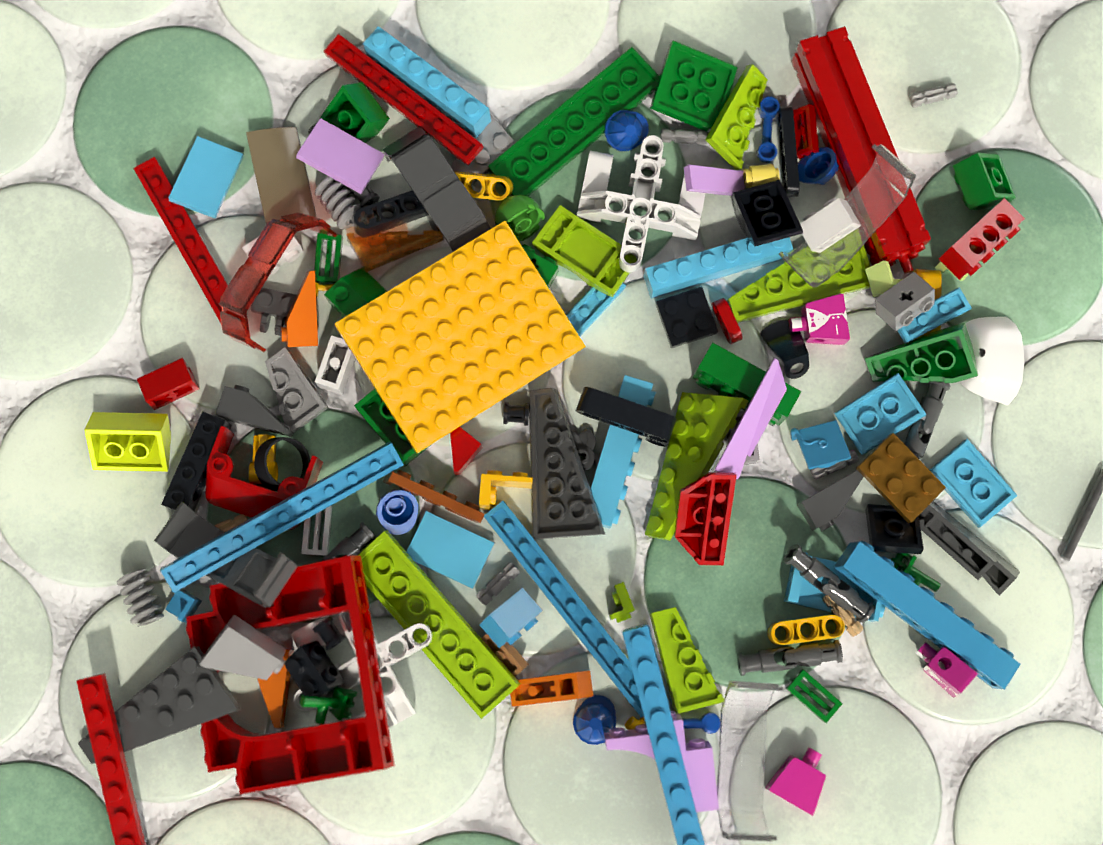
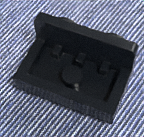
M317 640L301 645L284 664L304 696L325 697L332 689L341 686L345 682L339 670L334 666L325 649Z

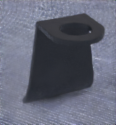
M789 319L772 323L760 332L765 343L783 362L784 373L788 378H799L808 371L809 353L801 332L790 331ZM797 363L803 364V368L799 372H790L793 365Z

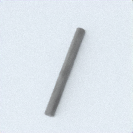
M1103 469L1060 556L1067 561L1071 560L1103 492Z

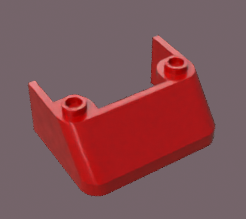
M221 426L207 462L205 496L207 501L214 506L252 518L316 483L323 462L318 457L312 455L304 479L295 476L287 477L281 482L278 492L232 478L230 476L234 464L231 457L227 455L234 433L228 428ZM300 522L299 524H297V525L291 527V528L288 529V530H293V529L298 528V527L301 525L302 522Z

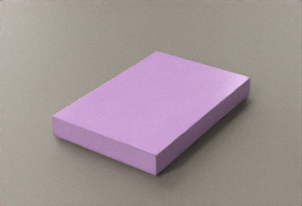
M320 118L298 151L296 158L362 194L384 159L385 154Z

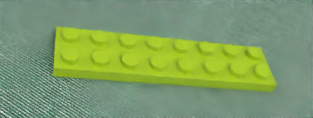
M388 530L383 531L358 555L362 559V570L366 586L402 628L406 630L415 624H424L432 631V641L421 650L481 719L520 685L519 681ZM422 628L417 629L413 634L414 641L416 643L426 641L427 631Z

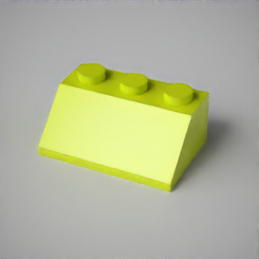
M92 412L84 430L93 470L168 472L171 444L168 414Z

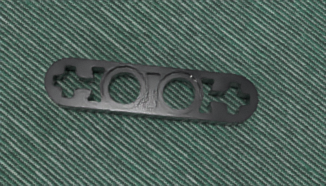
M782 106L778 110V131L783 188L788 197H798L800 185L792 106Z

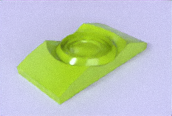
M559 205L532 242L534 247L545 256L556 261L557 265L570 270L587 285L610 297L615 295L630 274L623 271L619 265L622 245L561 205ZM632 254L624 257L625 261L630 264L637 261V258Z

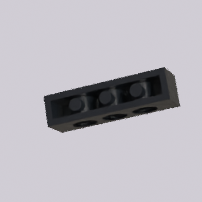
M202 411L161 505L176 510L182 502L192 511H195L206 486L207 462L221 426L230 430L232 427L230 423Z

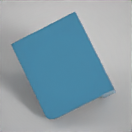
M184 589L173 592L175 594L165 610L178 617L179 621L187 623L186 617L195 614L202 600Z

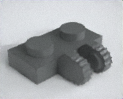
M256 287L250 310L254 313L263 314L260 332H267L271 316L278 317L274 329L275 335L281 336V327L285 326V320L296 298V294Z

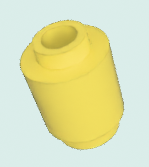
M773 164L749 166L748 169H743L745 188L780 180L779 169L775 168Z

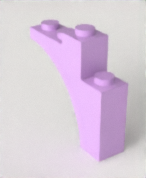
M670 711L696 812L719 810L712 746L709 741L701 738L692 739L689 743L685 744L683 719L680 713L676 714L675 711ZM646 724L638 725L632 730H625L622 727L612 728L609 732L604 733L607 750H628L655 759Z

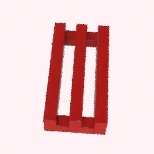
M807 104L793 110L797 158L799 159L803 158V155H811V152H819L815 106Z

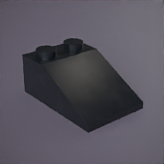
M780 180L733 192L735 216L741 230L754 247L803 234V229Z

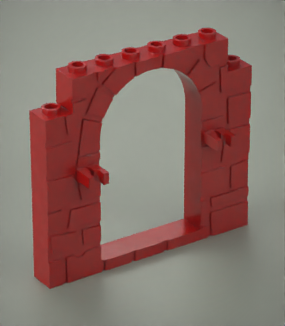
M350 555L296 567L270 607H263L220 583L210 585L211 593L209 599L213 606V611L186 617V633L189 636L190 648L199 646L205 654L233 615L239 617L255 629L261 630L344 612L350 613L365 717L272 734L252 733L236 724L229 714L201 724L200 733L204 741V761L207 765L208 773L236 768V784L239 787L240 794L385 770L395 766L361 556Z

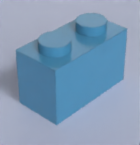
M522 587L494 610L480 626L499 648L506 642L511 646L522 636L519 631L523 628L528 631L538 622L536 617L543 610Z

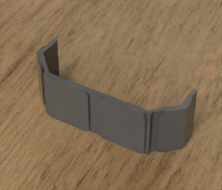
M417 127L382 149L387 162L392 161L445 237L452 252L491 229L479 206L457 177L434 141L421 127Z
M181 502L154 541L176 558H180L225 532ZM254 548L206 576L263 607H270L297 565L282 553L275 558Z

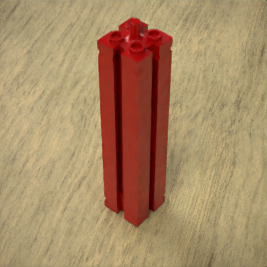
M846 27L829 31L822 37L816 35L801 40L796 49L797 53H794L791 62L794 70L797 71V77L807 103L815 106L816 125L824 146L832 149L836 154L838 164L836 176L846 201L861 224L858 229L867 254L870 255L871 264L873 266L879 262L888 261L889 265L893 266L896 264L895 260L898 259L904 274L910 273L914 270L910 260L919 256L918 253L925 249L924 245L931 240L928 230L925 229V222L851 40L848 39Z

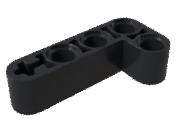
M413 190L360 208L354 214V230L361 237H369L427 216L433 231L437 234H442ZM408 203H412L416 206V208L410 210L407 209L405 205ZM385 211L392 212L394 215L390 218H386L382 215V213Z
M590 387L583 388L575 410L583 416L644 436L646 441L662 447H667L677 420V418L667 413Z

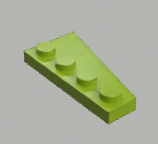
M753 64L745 67L705 139L735 170H741L743 167V153L748 150L750 143L748 136L750 129L754 128L756 108H759L768 80Z
M676 607L650 613L675 713H684L726 702L722 694L719 693L711 673L708 672L703 663L699 650L694 646L691 635Z

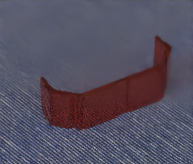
M298 212L281 216L280 218L282 219L280 220L272 219L267 223L251 248L248 259L244 265L240 266L220 298L221 302L219 305L222 307L220 318L222 331L225 335L250 348L262 352L266 351L265 348L250 339L247 310L297 231L310 229L336 238L337 234L330 229L331 226L323 219Z

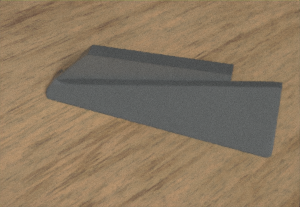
M934 501L920 513L921 530L977 580L983 576L999 596L1017 579L1020 574L1018 569Z

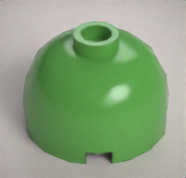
M519 194L507 197L501 202L495 212V225L497 226L506 221L517 240L521 242L539 230L540 226L538 223L541 218L544 221L545 216L541 207L531 197Z

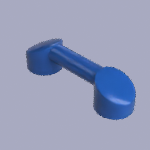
M765 97L759 106V115L763 119L762 144L759 146L756 155L764 163L774 161L777 156V148L771 143L772 119L777 115L780 105L774 97Z
M711 712L703 714L701 718H682L684 729H702L706 733L713 734L721 726L718 715Z

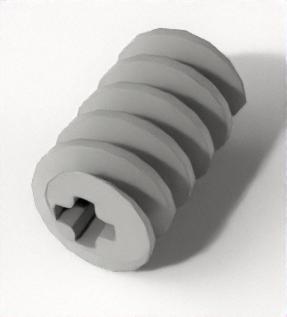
M327 177L316 188L315 196L320 199L322 206L326 207L327 213L332 214L331 218L337 222L339 229L353 227L354 214L361 208L360 204L352 206L355 202L354 196L346 198L350 193L349 189L341 191L344 184L340 182L335 183V179Z
M146 569L129 573L117 580L118 586H125L120 590V594L123 596L129 595L123 602L125 605H132L127 609V613L129 615L136 614L130 619L131 624H139L137 627L153 623L164 617V614L155 613L161 605H152V601L158 596L148 594L154 588V585H145L151 579L150 576H142Z

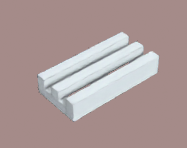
M333 506L324 509L326 511L322 550H319L322 511L316 514L313 550L309 549L311 517L304 520L301 554L326 556L328 554Z

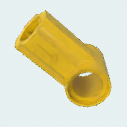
M267 434L254 435L253 461L249 465L250 484H262L255 472V455L262 443L276 436ZM275 443L267 455V468L270 475L278 481Z

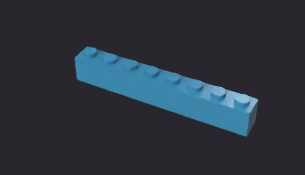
M865 541L849 543L834 566L836 570L940 649L944 646L977 672V677L991 688L1006 689L1021 665L1013 659V653L1005 648H999L993 643L994 639L975 630L973 628L974 624L971 621L958 617L953 613L955 610L950 605L937 601L932 591L925 587L920 588L914 583L915 579L911 575L898 571L893 567L895 564L890 559L884 556L880 557L873 552L874 548Z

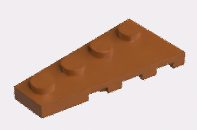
M404 471L390 472L383 480V483L390 486L392 483L400 486V489L406 490L415 496H422V499L437 506H443L446 510L475 523H481L485 515L479 511L480 507L468 501L464 505L456 501V495L447 491H443L440 494L433 490L434 485L423 480L420 483H416L410 480L412 475Z

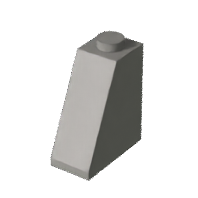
M233 615L207 649L199 665L205 668L267 680L273 672L277 674L285 664L283 656L286 648Z

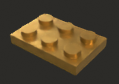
M894 433L889 434L856 467L866 480L908 523H911L946 488Z

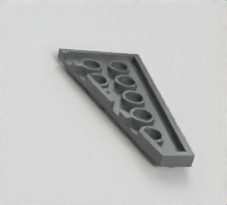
M554 388L530 390L533 539L606 535L557 390Z
M199 646L193 647L114 712L124 752L242 709L215 669L199 665L204 656ZM88 734L78 742V745L90 763L94 764L96 762Z

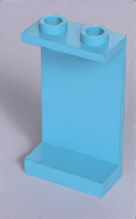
M815 557L836 574L840 580H843L859 592V596L863 600L875 605V610L867 621L876 622L879 621V617H883L885 606L836 570L834 566L837 562ZM791 565L784 602L832 613V607H828L823 601V597L826 594L799 574L800 571ZM820 577L817 580L821 582L823 580V577Z

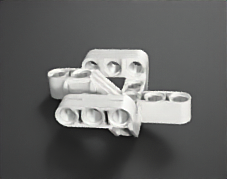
M655 135L646 137L642 142L640 153H635L636 170L635 174L631 173L629 186L633 187L632 195L607 191L614 155L590 150L577 216L585 220L601 222V219L626 223L619 265L623 271L629 273L637 271L641 265L648 228L673 232L672 236L694 241H696L705 193L686 191L685 175L679 195V204L654 200L655 192H660L662 179H659L660 169L666 163V158H662L663 142ZM654 146L658 152L649 153L646 148ZM643 169H650L653 175L644 176L641 171ZM618 203L622 206V209L620 211H613L609 205ZM641 207L646 211V214L638 216L633 210ZM666 212L670 215V219L663 221L658 217V214ZM631 231H638L642 237L634 240L629 236V233ZM632 254L637 258V261L630 264L625 261L624 257Z
M344 612L330 615L334 619L333 623L338 631L347 636L355 651L350 613ZM330 616L321 617L292 633L291 636L297 648L316 640L319 641L321 646L325 647L326 644L319 634L314 633L312 629ZM415 624L380 644L374 634L376 652L381 658L379 665L380 677L382 679L387 676L393 681L392 689L388 692L383 691L389 728L416 714L391 666L430 644L432 641V631L424 624ZM420 628L425 629L428 634L426 641L416 643L413 638L414 632ZM395 641H401L404 644V651L399 656H394L390 651V647ZM354 657L342 666L339 663L334 664L345 681L339 686L340 688L352 689L361 683L357 657ZM300 689L296 692L294 703L298 709L310 711L317 708L301 707L300 700L303 693ZM327 694L325 697H332V694ZM363 712L354 718L365 717L366 714Z

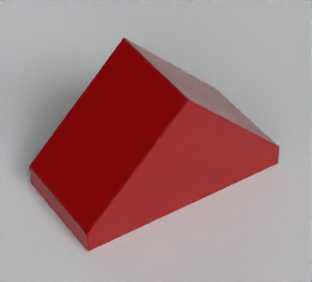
M458 427L450 432L455 475H461L482 449L480 442L461 427Z

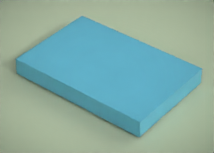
M197 136L168 197L169 201L216 219L243 160V154Z
M899 373L834 413L861 455L877 447L889 434L894 433L896 435L926 416L925 411Z
M968 438L929 469L946 487L945 491L978 528L983 526L1017 497V494Z
M426 511L408 547L407 553L416 563L473 589L495 543Z

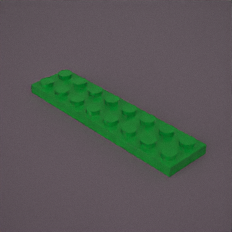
M631 47L489 164V171L493 175L508 177L513 183L512 196L519 194L530 196L605 133L606 122L613 113L620 110L632 111L656 90L660 76Z

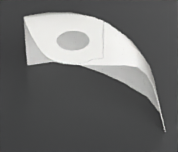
M1008 317L972 319L966 322L965 325L973 346L978 376L959 382L966 389L977 395L1009 405L1017 395L1023 380L1024 350L1022 335L1016 324ZM980 348L985 350L983 357H980Z

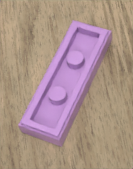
M687 165L684 167L686 191L733 196V192L745 189L743 171L697 165Z

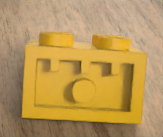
M488 470L487 474H481L480 510L490 511L491 504L496 505L497 490L494 486L532 489L533 478L528 477V473L513 472L512 476H504L502 471Z

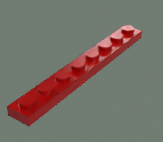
M340 34L323 51L329 59L359 82H362L369 90L417 127H421L426 134L469 166L484 148L482 143Z
M155 156L134 167L135 173L225 332L229 333L249 322L185 208L169 201L168 197L173 187Z
M102 673L76 680L115 845H146L106 675Z

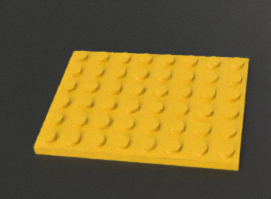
M503 221L334 323L416 454L586 347L506 221Z

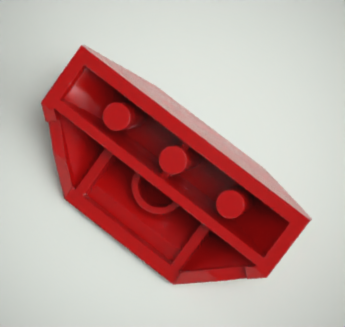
M710 472L680 490L674 536L698 565L724 566L736 473Z

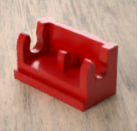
M183 357L137 378L145 401L154 410L199 390L194 375Z

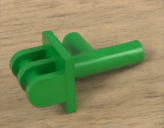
M897 553L895 558H891V561L895 564L893 567L896 569L899 567L900 572L903 571L911 575L915 579L914 583L918 586L921 583L934 592H937L940 588L941 583L912 566L917 559L916 556Z
M336 687L333 690L332 697L302 696L300 705L301 707H318L314 721L317 724H325L328 708L338 721H342L343 718H352L351 708L355 706L353 699L357 697L358 692L353 689Z

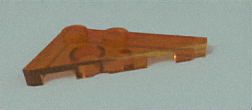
M423 230V235H408V231L378 233L369 237H355L354 233L346 234L347 241L366 272L444 240L443 234L440 231Z

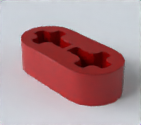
M721 298L712 302L713 312L729 344L742 340L743 336L726 299Z

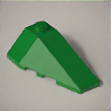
M965 322L935 331L906 344H900L865 358L873 382H885L897 373H899L904 381H920V383H929V381L956 383L978 376L973 346Z

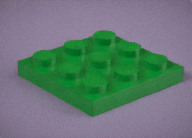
M672 41L666 54L650 109L710 132L729 98L738 67Z

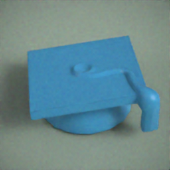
M837 420L800 430L792 428L790 431L791 440L798 441L809 470L828 468L837 462L851 459Z

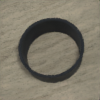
M275 437L266 440L258 448L254 459L255 472L260 482L268 489L278 492L281 484L270 475L267 468L268 452L275 443L281 440L291 443L299 451L303 463L300 478L304 479L310 463V456L305 446L296 439Z

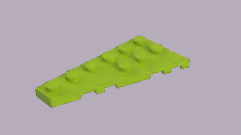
M857 228L821 253L811 251L809 246L776 269L771 270L756 282L751 283L730 297L728 304L737 323L803 306L809 302L838 294L845 295L870 288L865 269L871 266L859 229Z
M681 393L675 416L677 420L664 458L645 531L646 536L671 540L675 533L680 490L709 473L724 446L723 440L730 428L733 429L737 421L735 418L741 408L745 409L749 402L748 400L739 397Z

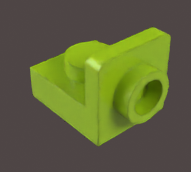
M624 582L614 585L615 591L611 592L616 607L621 605L623 609L609 615L610 620L616 618L617 623L632 618L630 613L635 611Z

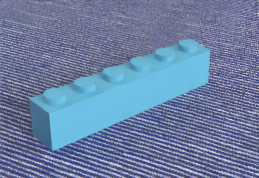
M379 26L363 43L368 57L432 106L434 105L440 112L475 138L491 122L490 110L486 105Z
M789 237L756 247L748 238L645 268L643 277L652 299L788 258L793 251V246Z
M624 375L618 397L647 407V405L652 406L656 392L651 391L653 383ZM612 425L609 426L590 489L602 525L608 529L611 528L612 523L616 525L618 523L621 510L617 509L619 499L623 501L625 499L628 486L624 485L626 476L631 477L635 462L631 461L633 452L638 453L642 441L641 438H638V434Z

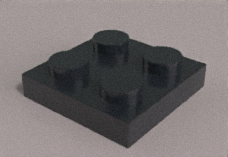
M702 287L655 302L671 349L718 333Z
M867 504L865 511L869 543L874 548V552L922 554L924 547L919 515L911 523H908L891 505Z

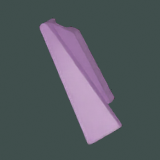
M774 358L720 457L715 471L736 473V479H739L747 455L751 456L787 390L778 359Z

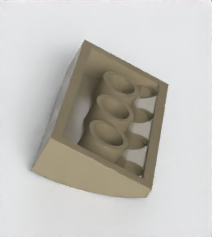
M279 127L246 132L265 223L268 228L271 229L282 221L289 225L315 219L316 213L305 164L296 158L301 148L296 127Z

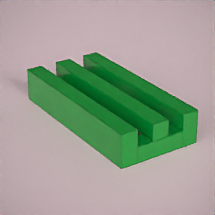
M317 234L314 266L316 283L335 284L339 280L343 245L342 235ZM328 240L324 276H320L323 241ZM333 240H336L333 277H330Z
M801 669L797 677L785 688L824 723H827L842 705L836 697L804 669ZM803 678L806 679L834 704L833 707L828 706L804 685L801 680ZM796 686L801 688L828 713L824 715L794 688Z

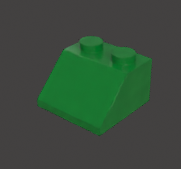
M362 82L342 85L320 117L364 143L377 136L390 119Z
M976 153L953 165L955 171L954 179L962 189L964 194L962 199L969 210H983L995 206L1004 198L1007 201L1016 199L998 154Z
M361 267L341 277L324 296L343 317H346L386 293L387 290Z

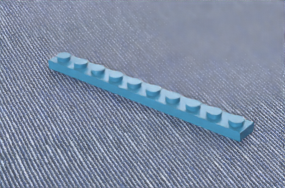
M390 441L160 569V572L172 591L176 592L404 464Z
M504 501L500 502L487 512L484 518L642 718L644 715L630 661Z
M648 624L622 630L677 845H705Z

